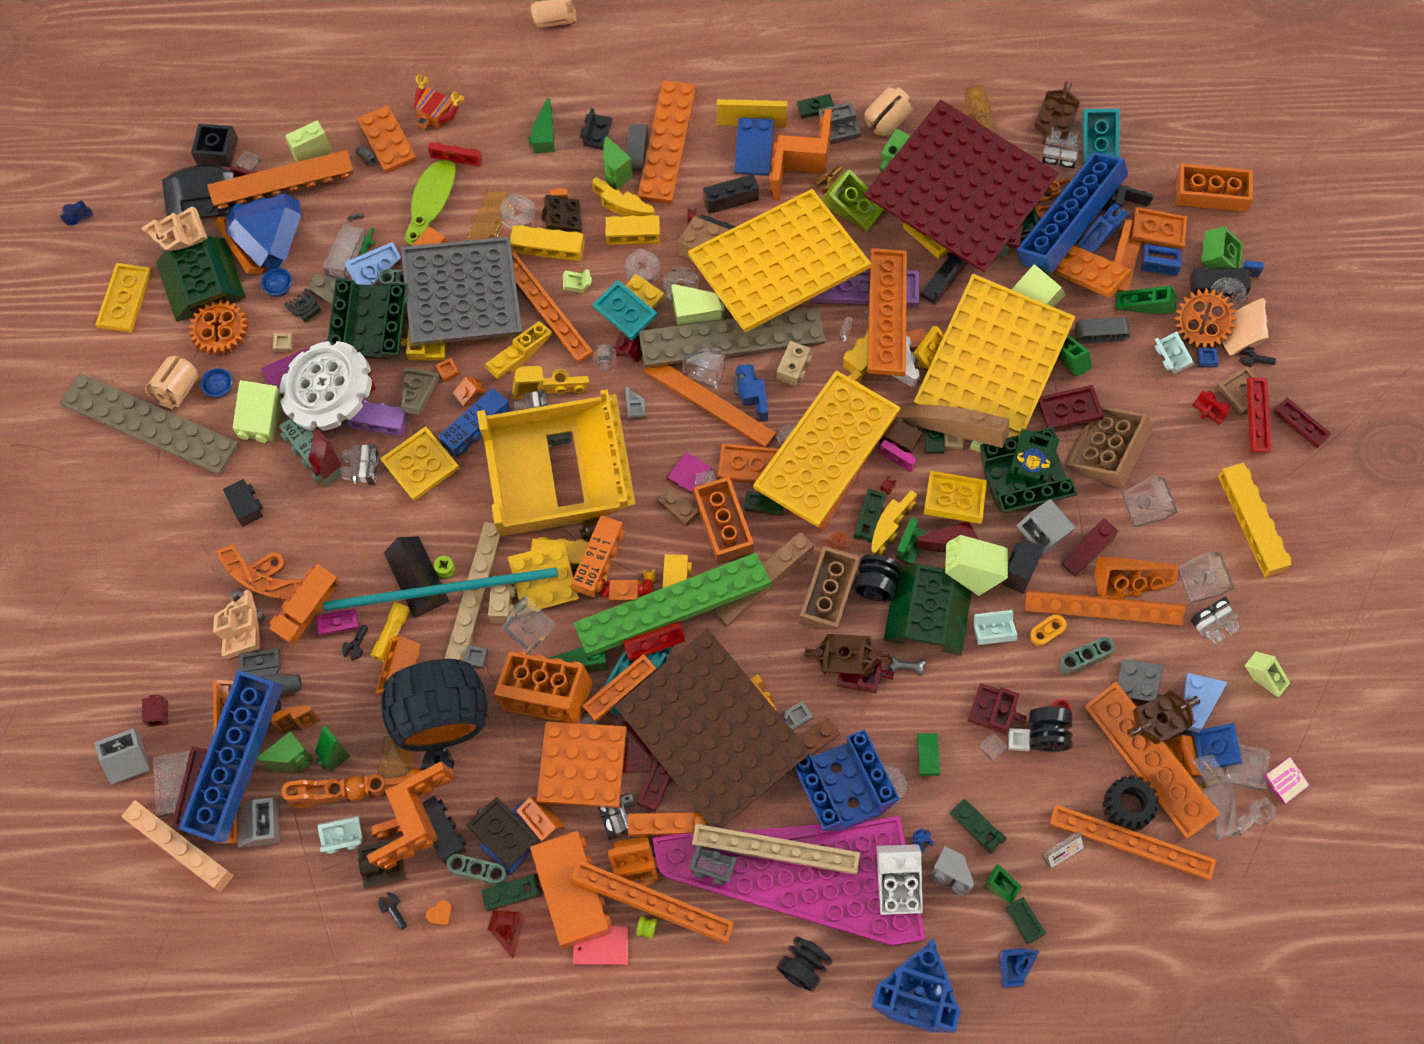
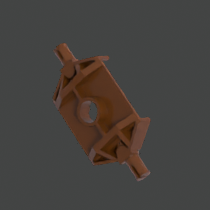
M1068 81L1065 82L1061 90L1046 92L1034 125L1037 130L1045 135L1042 142L1044 146L1045 144L1049 146L1053 138L1067 137L1080 104V100L1069 92L1072 86L1071 82H1069V85ZM1058 115L1061 119L1057 120L1054 119L1052 116Z
M827 634L816 649L806 648L804 650L805 657L817 658L820 669L824 674L826 672L862 674L864 677H867L876 662H890V654L878 653L870 636ZM850 649L848 656H840L842 650Z
M1170 689L1166 694L1142 706L1138 705L1133 710L1136 726L1127 730V734H1131L1130 738L1140 734L1154 744H1159L1190 728L1195 723L1192 707L1200 704V699L1196 700L1198 697L1194 696L1186 700ZM1157 716H1161L1164 719L1165 724L1160 723L1157 719Z

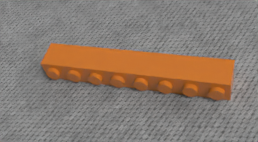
M344 150L208 184L207 186L214 208L225 209L229 207L228 204H244L247 199L253 198V200L264 198L263 195L267 194L276 196L282 194L281 191L288 189V192L298 190L299 186L312 187L316 185V182L323 181V183L333 181V178L339 176L340 179L350 177V174L353 173V168L348 151Z

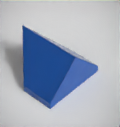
M1025 948L1002 950L998 954L1003 988L1024 986V981L1040 951Z

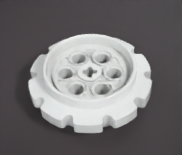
M329 341L321 342L311 346L309 351L301 352L289 364L290 369L288 373L282 377L279 391L284 396L280 400L284 412L297 425L312 431L316 427H319L322 431L330 430L341 426V421L352 419L363 407L361 402L363 398L369 396L372 379L367 375L371 372V369L365 357L360 352H357L352 345L340 341L336 342L335 345H332Z

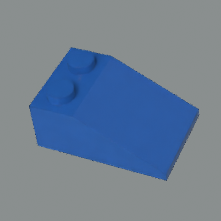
M738 118L735 174L770 176L773 119Z

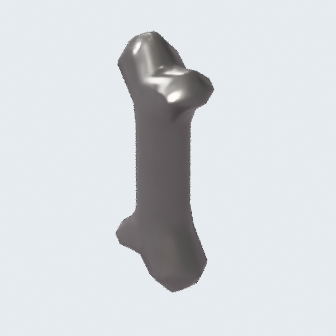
M893 655L890 658L891 664L888 666V670L891 672H895L897 669L915 670L922 676L924 674L923 668L927 662L924 659H920L917 662L899 661Z

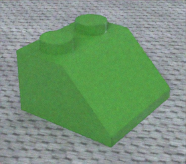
M608 137L604 138L603 169L605 181L611 187L613 186L619 190L633 178L631 158Z
M1225 226L1205 231L1203 255L1201 256L1202 263L1209 269L1241 268L1243 243Z
M291 732L287 733L257 757L269 771L295 773L307 769L311 764L310 762L314 760Z

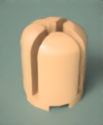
M531 0V14L535 24L540 28L576 22V9H574L572 0Z
M889 86L866 109L864 113L866 125L872 129L877 124L874 133L883 137L889 136L913 112L914 106L911 108L908 101L910 97L899 87L894 89Z
M174 355L167 357L145 387V391L149 397L152 394L160 400L158 404L165 408L173 409L174 407H179L198 380V372L193 364L184 358Z

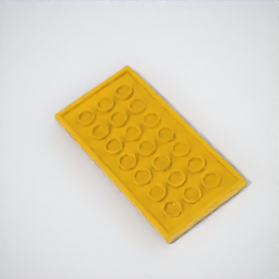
M836 370L754 483L753 488L819 527L900 412L901 407Z

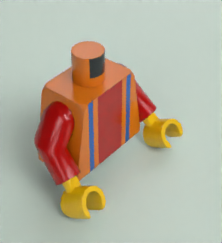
M417 75L416 82L419 84V87L416 88L414 105L417 117L419 118L416 123L417 126L425 130L429 124L439 128L442 124L452 121L458 111V104L464 102V96H459L458 92H453L451 98L429 87L425 89L424 86L428 84L429 79L425 76L424 81L421 83L422 76Z
M653 569L649 573L647 570H644L643 582L639 580H609L607 582V575H604L602 580L604 582L603 587L598 594L602 598H607V602L637 600L639 597L651 593L653 582L656 581L655 570Z

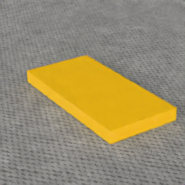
M717 99V125L738 126V118L773 119V127H786L787 101Z
M116 263L95 324L97 328L133 332L152 274L151 267Z

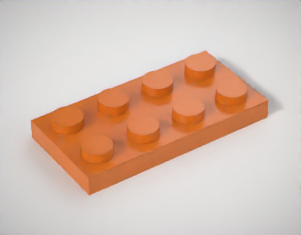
M389 105L357 118L385 174L417 160Z
M1075 245L1072 246L1052 272L1057 276L1108 298H1111L1132 275L1131 269Z

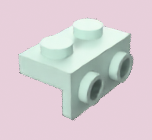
M1177 331L1161 340L1159 338L1155 339L1157 345L1154 347L1159 356L1163 354L1165 360L1162 362L1167 371L1171 370L1175 375L1194 365Z
M1012 610L974 615L973 630L978 645L1017 640L1018 635L1013 623Z
M359 815L317 825L321 841L320 851H326L327 854L338 852L339 848L347 847L348 850L358 848L359 844H362L364 840Z

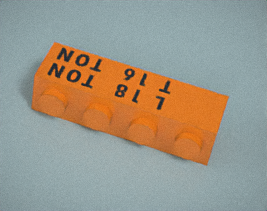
M603 515L600 516L571 584L574 591L594 598L597 592H601L604 583L602 581L603 577L608 575L611 564H609L611 558L616 557L618 552L617 544L623 540L625 535L623 522Z

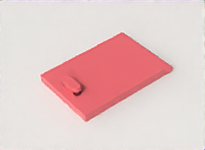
M610 926L609 934L574 945L573 965L628 966L629 926Z

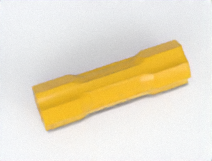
M400 603L393 604L381 636L372 650L371 656L373 659L384 663L391 638L398 636L410 612L409 607Z

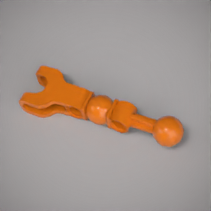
M415 768L410 770L406 776L383 779L378 774H374L370 777L364 776V778L354 775L346 781L344 778L341 781L337 779L290 781L283 785L281 794L288 805L295 810L335 803L343 799L345 801L347 799L359 801L366 796L371 798V795L381 797L385 794L386 790L424 770ZM375 782L382 783L379 789H371ZM292 787H295V788H296V789L291 790V791L288 793V795H287V791H288L290 788H292ZM334 787H340L339 793L335 795L330 794Z

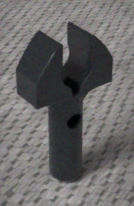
M1247 347L1240 353V355L1250 357H1240L1239 361L1244 366L1251 367L1255 362L1275 365L1276 358L1257 355L1254 352L1255 348Z
M361 625L353 642H344L342 652L345 658L352 649H354V653L351 656L352 661L362 656L363 650L360 649V644L368 631L366 625Z
M387 892L392 900L391 907L385 905L381 897L378 907L382 913L389 912L399 929L403 930L407 927V924L397 909L401 901L397 895Z

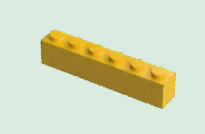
M1245 463L1223 468L1218 478L1264 578L1286 572L1292 565L1291 557L1286 553L1283 547V540L1275 530V523L1267 513V506L1259 496V489L1252 481L1251 471L1246 468Z

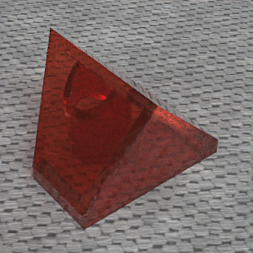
M493 910L487 931H490L508 954L514 958L524 916L516 911Z

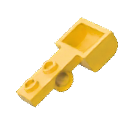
M541 366L519 367L514 375L512 398L513 400L533 399L532 392L537 391L538 395V391L545 390L546 394L582 393L588 389L589 378L588 376L569 377L568 373L562 369L555 370L552 378H543Z

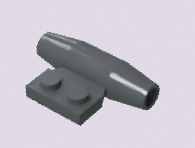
M279 648L239 654L240 671L283 685L279 697L302 690L300 674H278L281 669Z

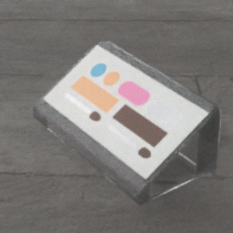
M1080 831L1045 851L1042 858L1050 869H1053L1084 849Z

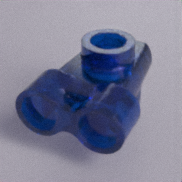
M80 200L75 204L63 206V214L60 217L67 226L76 225L79 220L91 217L93 212Z

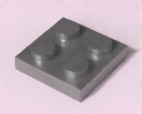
M1122 659L1118 683L1132 701L1148 703L1158 698L1163 665Z

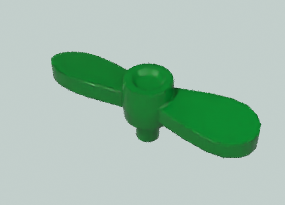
M371 227L368 237H365L363 240L364 245L361 248V255L367 253L368 247L371 244H376L375 241H372L374 227Z

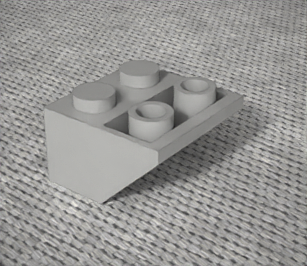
M1052 499L1036 508L1016 525L1029 541L1044 547L1041 555L1049 553L1076 529L1074 524Z
M134 728L94 742L98 760L110 785L118 784L151 771L142 735Z
M273 797L251 800L239 806L237 811L238 848L280 843L279 803Z
M944 846L930 877L941 886L948 885L954 893L968 896L974 886V882L965 857Z

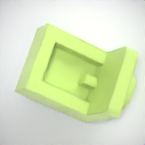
M585 269L582 274L570 271L563 273V290L584 293L591 286L592 277L588 269Z

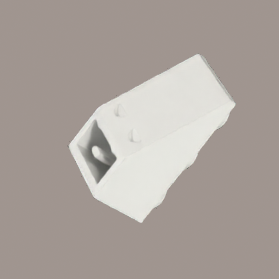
M919 845L876 846L880 914L923 913L922 866Z

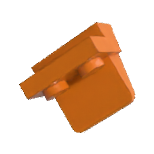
M647 836L617 841L614 843V849L608 850L613 874L645 887H650L655 880H658L656 863Z

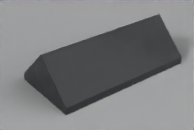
M419 536L397 537L384 551L401 590L441 584ZM446 594L405 599L414 618L450 602Z

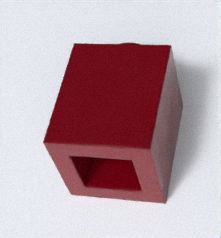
M150 695L149 698H143L142 722L148 727L168 725V701L161 695Z

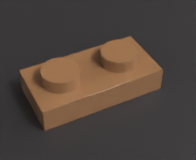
M672 487L658 499V503L685 526L699 514V510Z

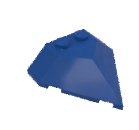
M933 938L876 986L871 1007L890 1020L928 1032L956 1033L961 1010L958 1003H956L951 983Z

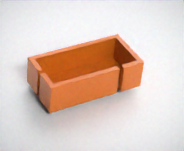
M318 564L308 570L305 575L307 577L303 584L300 582L293 591L295 594L291 600L288 598L281 607L283 609L282 613L279 616L276 614L269 623L271 625L269 629L292 647L323 607V602L330 598L340 584L336 576Z

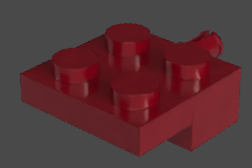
M844 649L842 657L848 656L850 649ZM876 650V651H877L878 653H880V654H883V652H884V651ZM878 661L867 677H864L862 674L839 673L837 687L876 694L881 678L893 680L894 672L882 670V662Z
M980 683L968 722L1006 735L1013 720L1025 724L1027 715L1016 712L1019 693L1002 687L997 689Z

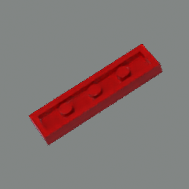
M1249 377L1246 381L1250 453H1270L1271 434L1268 378Z

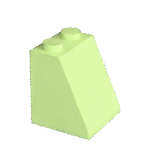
M318 120L285 135L287 146L296 162L332 154L326 134Z
M1035 264L1011 289L1052 307L1066 295L1062 287Z
M675 284L671 285L672 303L677 326L724 320V304L721 300L719 301L716 293Z
M240 380L233 422V430L239 438L244 440L249 438L256 439L262 443L267 441L274 442L283 412L280 402L283 397L277 386Z
M959 535L946 544L945 573L978 596L1008 578V549L1006 547Z

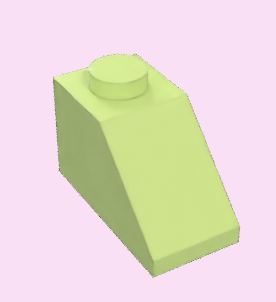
M1256 651L1245 664L1252 679L1276 697H1280L1290 684L1275 656Z

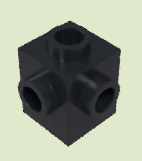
M440 747L437 750L426 748L421 768L426 770L442 762L453 770L454 760H452L453 757L448 753L449 750Z

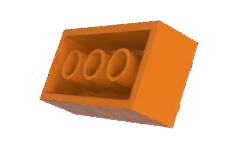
M1180 164L1176 174L1175 205L1241 212L1248 211L1253 201V170Z
M730 477L693 487V497L717 564L753 553L754 543Z

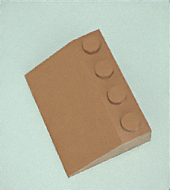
M1101 406L1104 415L1103 420L1086 424L1066 466L1103 484L1124 488L1153 429V425L1148 414Z

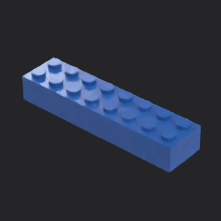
M1098 152L1092 153L1016 251L1021 265L1031 268L1035 264L1039 269L1050 274L1055 270L1128 176L1125 159Z
M237 670L182 818L180 830L214 842L226 843L282 691V684Z

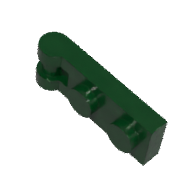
M872 489L867 490L854 533V539L859 540L861 538L867 540L866 542L872 543L886 493ZM862 528H870L869 533L862 531Z
M965 798L950 812V815L989 853L993 854L997 850L996 847L1006 840V837ZM988 834L994 837L991 841L985 838Z
M532 874L525 878L481 890L486 911H492L543 895L542 889L538 886V874ZM530 885L531 890L528 892H525L524 886Z

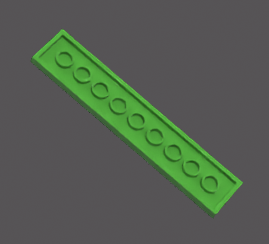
M757 553L641 596L637 600L628 601L576 621L574 626L586 656L590 657L623 644L624 640L678 621L681 622L769 588L772 584Z

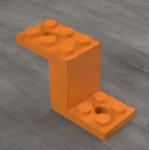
M825 109L824 116H820L818 138L778 135V142H774V157H772L771 163L773 168L769 176L770 192L773 193V200H780L784 171L826 174L829 140L831 137L832 109Z
M439 762L385 791L404 836L368 854L369 863L387 870L396 866V862L413 857L418 850H425L434 845L433 842L437 841L438 837L420 796L430 794L433 791L432 789L438 786L449 784L451 779L456 777L451 768Z

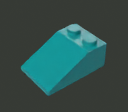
M1120 108L1084 109L1081 112L1083 163L1088 160L1093 152L1119 157Z

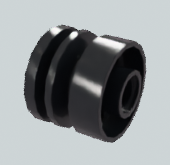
M868 554L862 556L859 566L860 574L856 577L854 591L860 596L874 601L887 602L893 600L896 590L895 582L898 581V574H900L901 570L900 564L882 555Z
M1041 707L1029 712V726L1034 729L1029 733L1031 738L1029 747L1031 749L1042 752H1061L1073 747V741L1071 740L1073 734L1071 731H1068L1072 727V712L1070 710L1059 707Z
M795 936L792 941L795 946L790 945L788 947V950L794 957L791 958L783 955L776 969L793 985L814 993L821 981L815 971L826 973L827 968L823 964L830 966L833 960L815 943Z

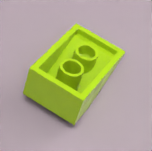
M850 169L843 172L821 198L822 202L833 212L864 231H868L884 210L863 196L869 187Z

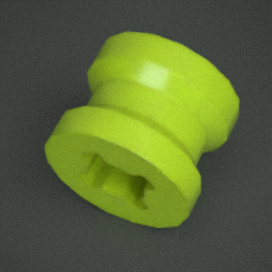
M440 556L435 560L434 568L440 578L448 579L454 575L455 566L450 557Z
M640 916L636 936H647L653 940L657 919L652 918L650 920L646 919L645 916Z

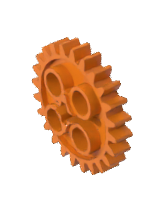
M1207 288L1203 294L1198 289L1196 296L1191 292V299L1184 297L1186 303H1179L1182 310H1176V313L1180 316L1175 317L1176 321H1180V323L1175 325L1176 328H1181L1178 334H1185L1183 341L1189 338V345L1196 342V348L1200 344H1203V348H1206L1207 344L1214 348V342L1221 345V338L1227 341L1226 333L1232 335V331L1229 328H1235L1236 326L1231 321L1237 320V317L1232 316V314L1236 313V310H1230L1233 303H1226L1229 297L1222 299V292L1215 295L1214 289L1210 294ZM1202 303L1205 308L1202 312H1196L1194 305ZM1211 303L1212 306L1208 316L1211 320L1206 322L1204 332L1200 335L1199 332L1203 323L1201 317L1205 316L1207 306ZM1214 308H1221L1223 314L1215 317L1212 311ZM1191 321L1199 323V327L1196 330H1191L1188 327ZM1211 325L1216 326L1218 330L1214 335H1210L1206 331Z
M220 300L218 305L212 301V306L209 307L205 304L206 309L198 308L200 313L193 314L196 319H190L192 325L188 326L190 330L188 334L195 347L200 349L202 353L207 351L209 356L213 352L216 356L219 355V352L226 355V350L232 353L233 347L239 349L238 343H244L242 337H248L245 331H249L247 326L249 322L241 307L237 308L235 303L230 305L229 301L223 304Z

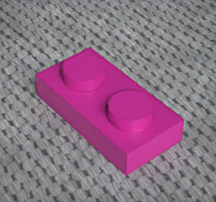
M886 440L882 442L879 453L912 472L917 459L910 452H904L899 449L893 442Z
M355 608L316 615L318 634L320 636L359 629Z

